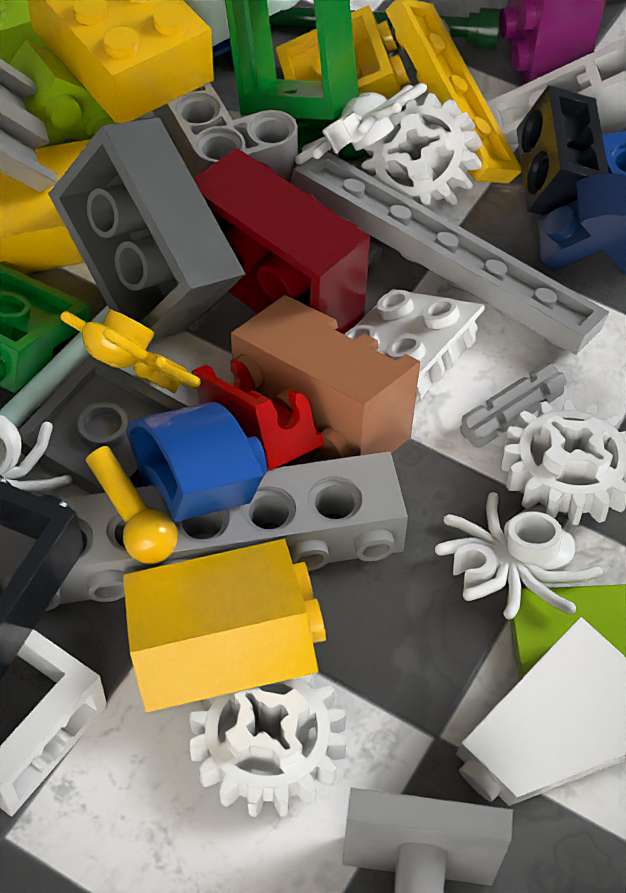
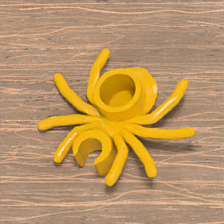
M110 309L102 324L97 322L87 323L67 311L63 312L60 316L64 323L82 332V339L86 350L98 361L100 360L116 368L133 366V371L139 377L174 394L177 392L180 384L194 391L201 384L200 378L187 372L188 370L155 352L150 353L146 351L155 333L117 311Z

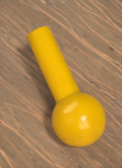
M108 446L96 449L88 455L85 461L126 523L123 530L125 549L131 557L141 563L155 564L164 561L173 553L178 542V531L172 518L160 510L148 508Z

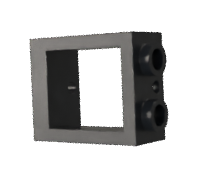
M0 475V525L37 540L0 594L1 680L84 551V545L76 511L72 510L68 504L53 495L41 494L36 496L16 488Z

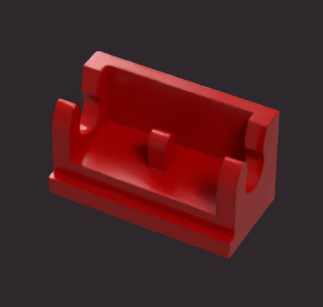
M236 359L230 361V371L234 375L233 386L218 378L213 368L207 364L191 371L193 375L201 380L200 386L196 388L199 403L216 402L221 404L233 415L247 438L257 437L263 447L266 468L268 470L275 469L324 445L323 435L315 429L309 401L303 394L290 390L289 403L292 405L293 412L271 401V399L255 392L248 368Z

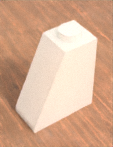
M580 617L461 742L456 753L465 763L459 769L461 775L486 800L492 802L499 796L505 803L511 806L625 761L626 657Z

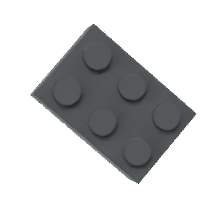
M160 117L102 126L48 193L109 309L117 311L152 330L155 334L150 342L185 332L245 275L242 266Z

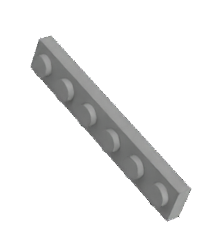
M326 152L321 158H311L293 169L290 181L292 185L301 191L309 192L319 203L343 219L354 222L367 235L373 236L399 251L405 259L430 269L445 278L453 287L471 293L495 307L501 315L515 319L543 335L551 344L565 348L577 355L601 331L609 311L333 154Z

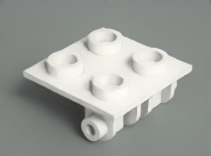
M392 289L389 293L382 296L377 305L354 328L347 331L344 335L352 339H356L363 333L373 337L378 341L379 348L376 351L396 361L405 354L420 360L415 404H418L424 398V394L432 387V381H440L445 375V371L453 367L456 359L475 343V333L478 329L475 320L485 308L483 304Z

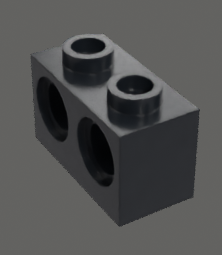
M548 85L516 128L527 212L545 215L556 208L577 200L576 181L593 175L609 174L596 98Z

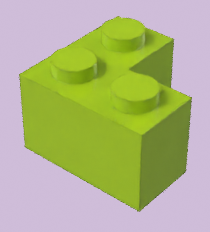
M25 39L9 65L36 83L37 93L24 98L27 112L45 122L49 143L39 148L63 144L66 138L74 141L92 139L102 126L116 124L50 49Z

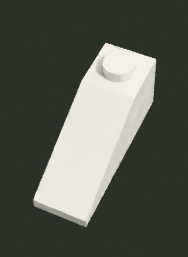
M626 37L486 102L508 144L518 143L516 128L548 85L596 98L602 134L616 133L626 129Z

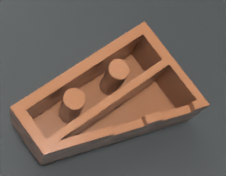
M287 295L282 296L231 332L232 359L240 361L248 368L254 391L293 412V408L289 403L290 390H295L307 398L311 407L315 429L323 435L324 445L318 447V449L327 460L389 451L392 453L411 438L420 360L405 354L396 361L376 351L379 348L377 339L364 333L356 339H352L335 330L338 328L336 319Z

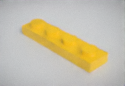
M394 0L385 12L395 29L397 42L406 50L417 71L416 77L418 82L426 84V91L435 94L441 105L449 99L455 101L461 110V114L467 112L476 126L472 131L477 133L483 146L473 151V153L482 162L481 169L468 170L467 173L473 177L474 181L509 184L522 172L521 166L434 5L418 0Z

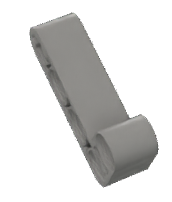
M211 83L153 110L155 117H160L193 179L235 148H239L256 161L267 164L274 173L288 182L291 181L293 169L298 166L295 162V158L298 155V127L295 119L290 114L283 111L267 110L233 120Z

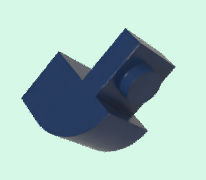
M614 173L598 174L576 181L577 200L556 208L552 212L538 218L541 260L553 272L603 249L625 275L626 175Z

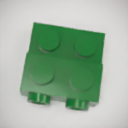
M1 263L0 387L15 393L24 387L52 360L54 347L79 331L61 320V314L67 311L88 323L91 305Z

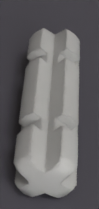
M542 364L528 373L530 380L527 377L519 379L486 400L487 407L479 405L463 415L460 427L462 435L474 447L485 446L499 437L496 432L497 430L503 433L508 430L509 426L517 425L521 412L527 411L534 414L539 410L540 402L546 401L550 403L564 393V385L567 382L564 374L558 372L554 364Z

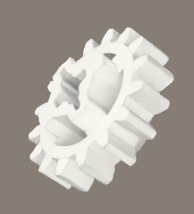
M429 93L424 105L419 106L417 101L413 99L405 104V110L389 116L394 129L383 138L364 148L373 158L366 160L361 165L366 174L415 202L423 204L424 207L437 214L439 200L445 198L448 203L454 206L458 202L453 191L458 186L464 189H471L473 187L466 173L468 170L481 169L482 162L473 151L478 150L483 145L477 133L472 131L476 126L467 112L461 114V110L452 99L441 105L435 94ZM429 124L439 125L442 127L432 130ZM443 127L446 128V129H448V130L451 131V132H447V133H446L445 130L443 129ZM398 177L402 182L411 179L414 186L402 185L394 181L393 178Z
M565 399L563 409L555 411L548 402H541L537 417L527 411L521 412L518 426H509L501 461V470L509 472L506 487L509 491L525 490L522 506L526 509L541 503L546 506L545 514L553 518L557 516L559 511L568 513V518L572 525H579L582 513L589 512L597 522L601 523L605 521L609 507L619 512L626 509V431H618L621 417L617 414L609 416L605 420L598 417V405L591 403L585 412L577 411L572 399Z
M314 674L202 699V706L205 710L191 711L189 717L191 732L197 735L189 740L192 761L203 762L198 768L202 785L207 787L221 781L219 790L221 804L228 807L235 802L239 795L246 797L249 816L257 817L262 808L263 801H273L280 817L288 815L289 797L296 794L309 806L316 802V786L314 781L318 780L321 783L333 785L336 781L337 765L332 760L345 759L347 738L339 734L345 730L346 714L344 709H330L334 704L335 689L331 684L314 690L312 688ZM232 713L235 716L236 726L225 732L226 740L220 744L221 729L227 717ZM255 726L259 731H264V733L255 736ZM315 727L316 743L309 756L305 758L302 754L301 742L309 738V730ZM281 734V744L277 739L273 740L272 737Z

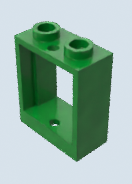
M225 0L241 115L248 116L261 111L277 110L290 114L293 118L335 120L342 115L343 109L350 100L359 97L350 0H314L322 81L277 79L267 0Z

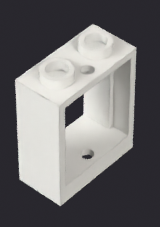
M34 629L17 655L57 684L0 746V808L11 817L107 708L100 676Z

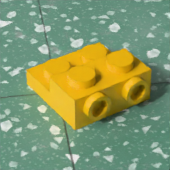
M367 5L351 13L359 95L367 92L378 93L389 100L400 92L402 87L411 84L400 55L397 54L393 57L389 55L397 51L398 47L387 20L377 24L370 6ZM317 29L275 47L285 80L322 81Z

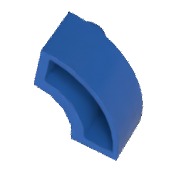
M207 402L135 418L129 423L126 430L144 487L155 486L165 500L173 522L250 504L263 476L266 474V458L259 439L255 436L247 438L233 415L224 406L216 402Z

